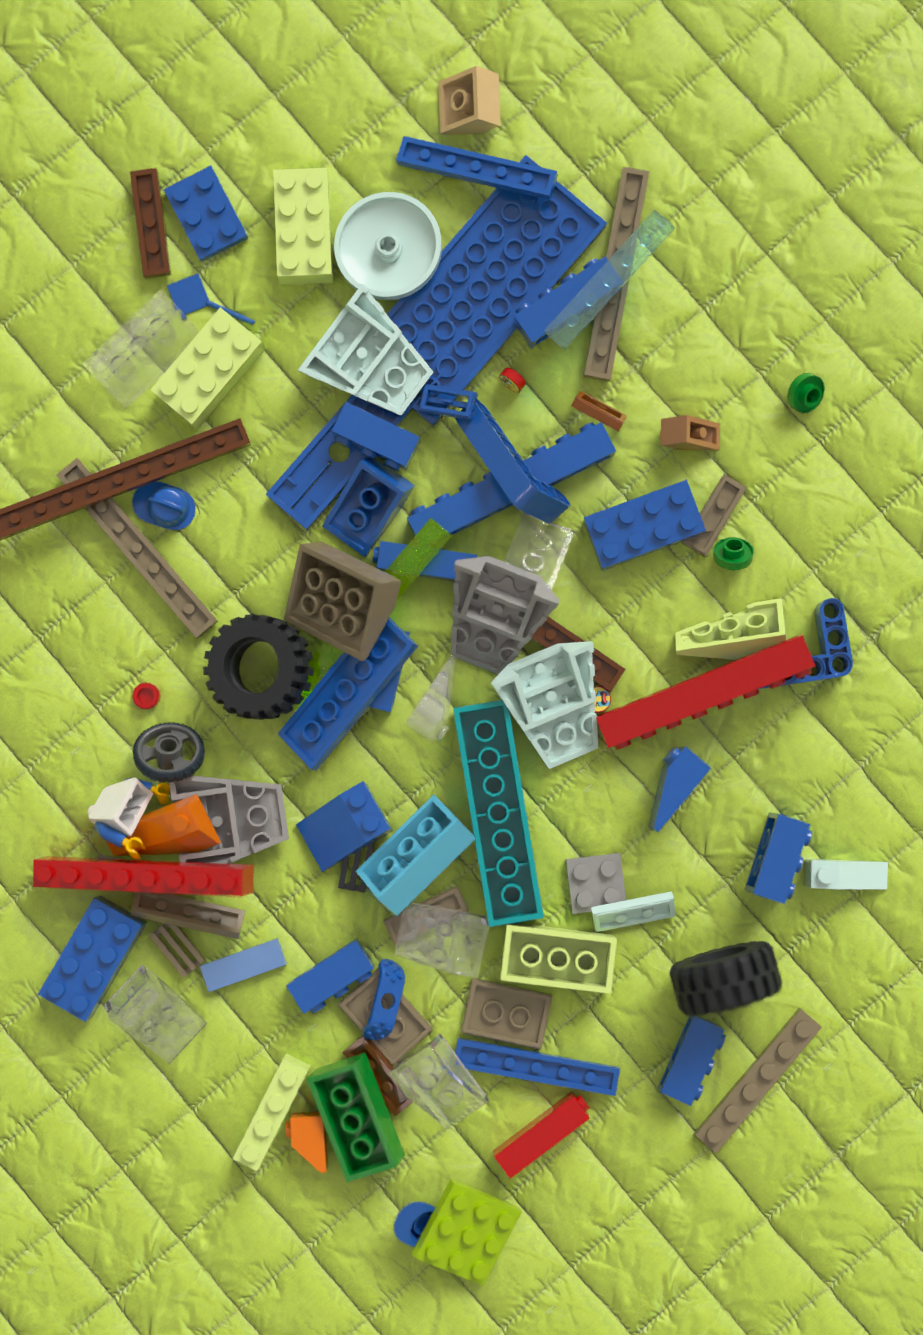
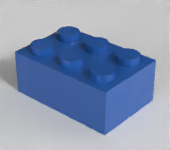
M769 812L744 890L783 904L786 903L787 899L790 900L795 889V884L792 883L795 872L799 873L803 865L804 858L801 857L803 847H807L811 840L812 831L809 830L811 824Z

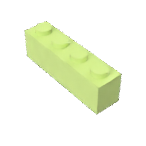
M286 1053L233 1157L234 1160L258 1171L311 1065Z

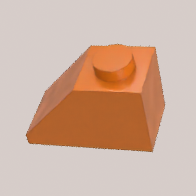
M319 1111L292 1113L290 1121H286V1138H291V1146L320 1173H326L328 1168L327 1133Z

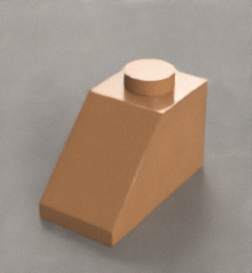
M689 415L661 419L660 431L661 446L677 450H719L720 423Z

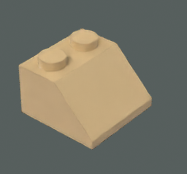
M474 66L439 81L440 134H482L501 126L498 73Z

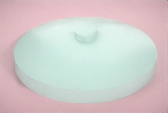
M382 192L361 199L344 214L335 233L334 253L343 277L354 289L358 290L361 284L364 283L373 298L394 300L417 292L433 277L441 259L442 238L436 219L424 204L406 194Z

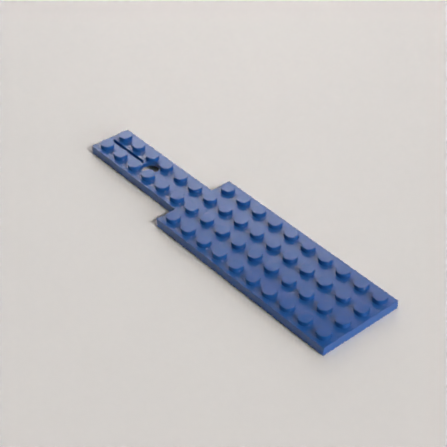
M527 155L520 161V163L540 167ZM557 180L550 200L496 188L442 250L439 266L429 282L417 292L400 298L387 313L392 322L401 330L403 336L412 344L433 371L425 384L465 390L518 329L513 322L514 315L517 314L515 311L527 302L531 305L539 300L538 296L544 290L550 287L553 289L605 229L607 222ZM424 386L401 416L354 395H351L346 401L396 426H399L412 409L431 426H434L442 417L441 415L419 411ZM429 392L431 397L456 400L458 398L457 396ZM427 402V406L449 409L450 407L446 405ZM344 405L266 493L267 497L306 530L313 525L345 488L359 462L367 458L360 453V448L352 444L347 460L335 462L329 456L330 447L336 443V437L333 436L332 429Z

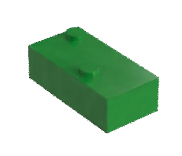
M366 1053L317 1068L306 1080L346 1182L397 1167L405 1153Z

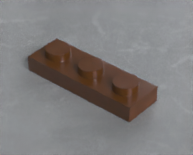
M362 1035L342 1052L346 1058L366 1053L384 1102L394 1116L416 1100V1094L371 1040L365 1039Z

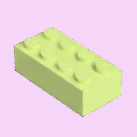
M328 169L273 170L277 277L280 285L334 283L330 178Z
M219 308L152 387L151 392L194 429L198 430L262 354L265 347L261 340L222 308Z
M506 924L500 980L611 994L617 937L611 934L528 924Z

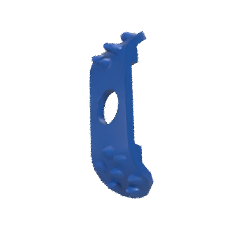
M382 959L378 965L380 971L379 982L370 1018H368V1023L363 1028V1037L368 1040L386 1038L392 1032L395 1025L405 983V974L399 964L389 959ZM386 993H390L393 997V1004L388 1009H384L381 1005L382 996Z

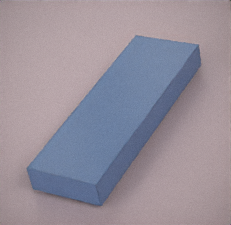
M276 938L203 964L200 968L208 992L284 966L287 962L279 939Z

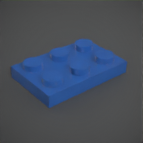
M211 165L164 189L201 262L248 239Z

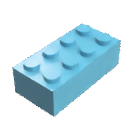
M433 795L356 872L376 898L398 916L476 837L447 806Z

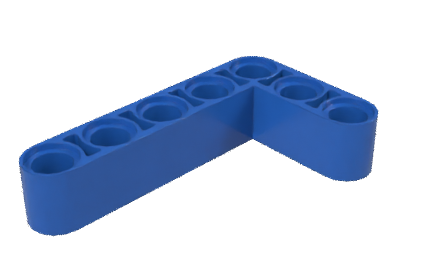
M478 399L475 400L474 404L476 406L475 410L472 411V421L455 418V420L509 500L519 510L551 524L571 506L569 501L559 490L534 477L486 406Z
M835 598L826 599L816 605L814 611L821 655L812 656L817 668L816 674L814 676L806 675L796 679L795 675H792L781 686L837 678L851 672L853 661L843 604ZM826 604L831 605L835 610V615L832 619L824 615L823 608ZM830 631L838 634L839 642L837 645H832L828 641ZM834 658L842 660L843 669L841 672H836L833 669L832 661ZM769 685L764 686V687L759 688V689L769 688Z

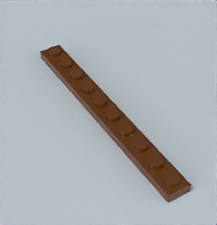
M241 418L0 509V541L250 446L251 443Z

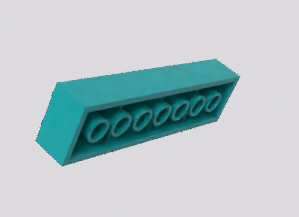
M503 700L453 708L473 832L476 837L475 844L489 927L544 918L509 709Z

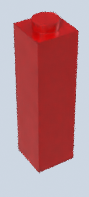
M571 1091L494 1149V1158L511 1179L589 1120L590 1117L587 1112L590 1109L589 1105L581 1095L576 1097Z

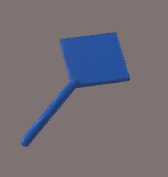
M199 273L167 285L179 317L209 306L216 310L222 308L230 316L248 324L254 325L255 323L253 319L209 301Z

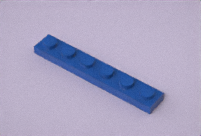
M403 136L396 158L397 165L546 200L551 199L558 177L555 170Z
M462 1038L457 1040L453 1067L612 1096H616L620 1067Z

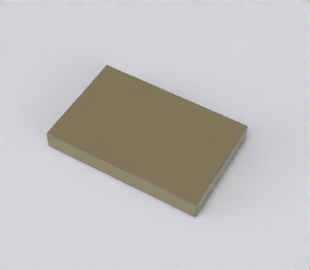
M379 967L372 973V976L363 981L338 1004L362 1033L363 1028L368 1023V1018H370L379 982ZM390 993L384 994L381 999L382 1007L388 1009L393 1004V997ZM402 993L392 1032L384 1039L371 1041L389 1063L394 1066L433 1030V1027Z
M472 978L461 1033L542 1049L552 994Z

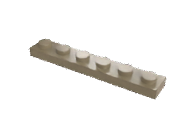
M798 1008L694 1132L695 1136L717 1153L819 1032L822 1026L802 1009Z

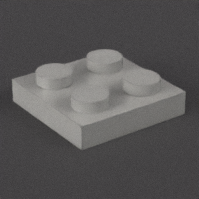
M620 853L566 859L572 914L592 912L591 907L626 900Z

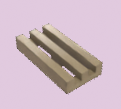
M164 923L149 935L183 978L206 960L179 926ZM169 926L197 959L194 963L167 931ZM162 933V935L166 938V940L170 943L174 950L187 964L188 968H185L181 964V962L177 959V957L173 954L169 947L160 938L159 934Z

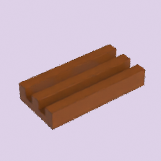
M582 391L578 393L571 405L618 432L627 418L625 414Z

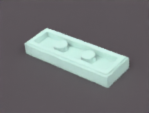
M672 891L591 907L595 932L676 917Z

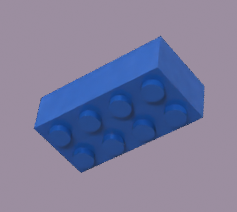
M687 480L586 516L583 520L602 571L697 537L706 531Z
M101 895L95 897L38 995L84 1022L91 1019L147 922L141 918L131 916L129 911Z

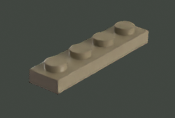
M137 892L131 909V916L235 939H239L245 910L166 893Z

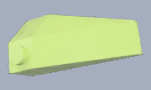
M782 598L754 602L746 605L747 610L734 615L732 612L723 614V619L716 622L704 621L676 632L677 655L737 660L787 640Z

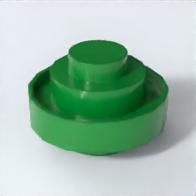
M803 373L797 376L788 389L787 400L790 407L800 413H809L815 410L824 397L825 386L822 379L812 373Z
M737 537L721 539L715 544L713 558L716 564L731 571L747 568L751 565L754 556L753 546L748 541Z

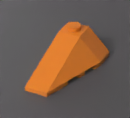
M197 794L142 815L133 834L127 836V839L137 837L142 841L145 850L141 847L134 849L139 855L196 853L218 845L221 842ZM107 842L113 856H130L126 847L122 846L119 848Z

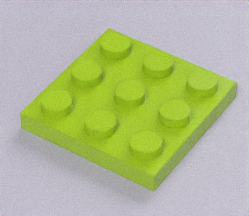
M450 1179L413 1249L412 1255L418 1260L483 1286L522 1211L512 1204Z

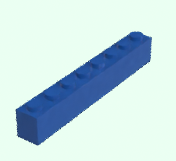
M594 422L588 423L579 429L580 433L572 437L570 434H566L555 440L556 445L548 449L546 446L539 447L531 452L532 457L523 461L535 478L550 486L556 485L615 455L616 449L602 422L597 425ZM489 472L483 476V481L475 485L473 481L468 482L458 488L460 492L452 496L449 493L436 498L434 500L436 504L428 508L422 505L413 509L410 512L411 516L407 517V520L420 547L427 548L514 504L509 500L492 473Z

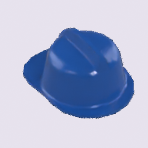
M156 481L137 488L133 495L132 505L134 512L147 523L169 530H180L188 526L195 517L196 507L193 498L188 492L178 487Z
M419 1201L405 1206L398 1213L394 1222L396 1237L403 1243L415 1247L436 1207Z

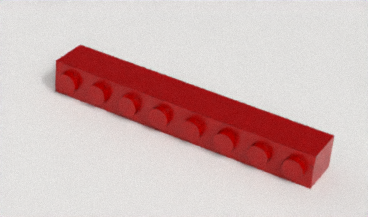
M800 634L600 714L596 717L607 747L615 746L616 750L631 745L630 740L640 736L644 740L656 735V729L666 726L667 730L681 725V719L691 716L694 720L708 714L706 709L716 705L719 710L734 704L732 699L743 695L744 699L759 694L758 689L769 685L770 689L786 683L784 678L795 675L796 679L812 673L810 668L815 667L805 639Z
M53 856L33 859V887L243 897L252 894L254 886V865Z

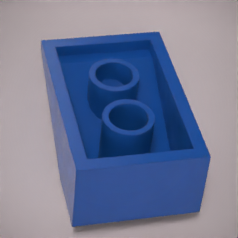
M367 457L359 462L322 527L366 557L401 510L415 485L384 465L377 458L373 460Z
M687 747L672 748L663 758V761L666 763L661 769L648 825L653 831L659 832L711 769L709 765Z
M364 781L341 793L296 824L322 872L393 832L379 804Z

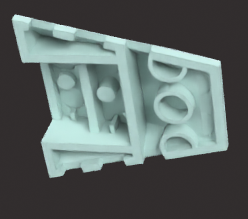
M362 283L297 371L401 416L432 375L433 371L412 344L403 336L397 325L384 312L385 310L379 302L369 293L364 283Z
M592 641L555 644L508 664L491 682L549 769L598 749L597 714L595 713L594 702H596V691L593 684L595 667L592 663L594 646Z

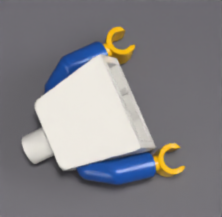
M130 777L122 782L107 786L102 790L96 803L89 807V820L95 825L94 829L102 839L119 848L122 846L126 847L133 859H139L140 856L134 849L141 847L145 850L142 841L137 837L127 839V836L133 834L153 794L156 795L160 804L167 805L170 803L168 795H171L170 786L167 783H160L155 787L153 783L139 780L136 777Z

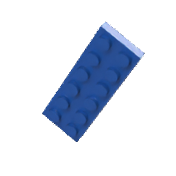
M389 617L366 660L361 661L343 652L279 731L278 735L311 770L317 771L417 649L418 645Z

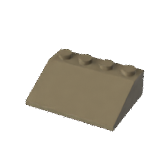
M324 542L300 544L284 620L345 653L365 661L395 608L401 580Z

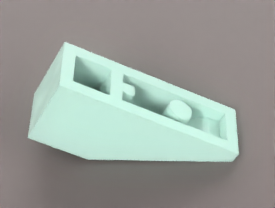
M805 859L806 887L820 889H887L888 862Z

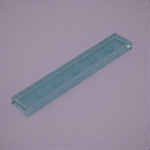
M654 209L548 325L544 333L565 350L666 240L675 227Z

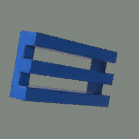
M425 384L419 411L472 421V411L475 410L476 405L474 403L477 400L478 394L472 391ZM429 392L468 398V402L431 397ZM427 402L466 409V411L463 412L427 406Z

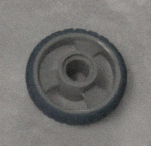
M175 722L159 723L147 728L138 736L133 746V759L137 769L147 778L163 783H173L174 781L178 782L187 779L191 774L193 775L198 771L205 756L204 743L200 735L191 727ZM156 738L155 747L146 746L151 740ZM186 741H190L195 748V755L191 761L183 759L182 744ZM156 759V765L160 769L152 767L147 762Z

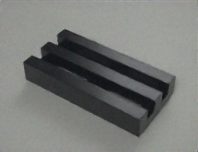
M374 842L367 846L365 861L372 855ZM362 850L355 853L350 884L345 883L350 857L343 860L338 888L362 893L366 892L367 885L363 880H361V886L356 885V870L359 868Z

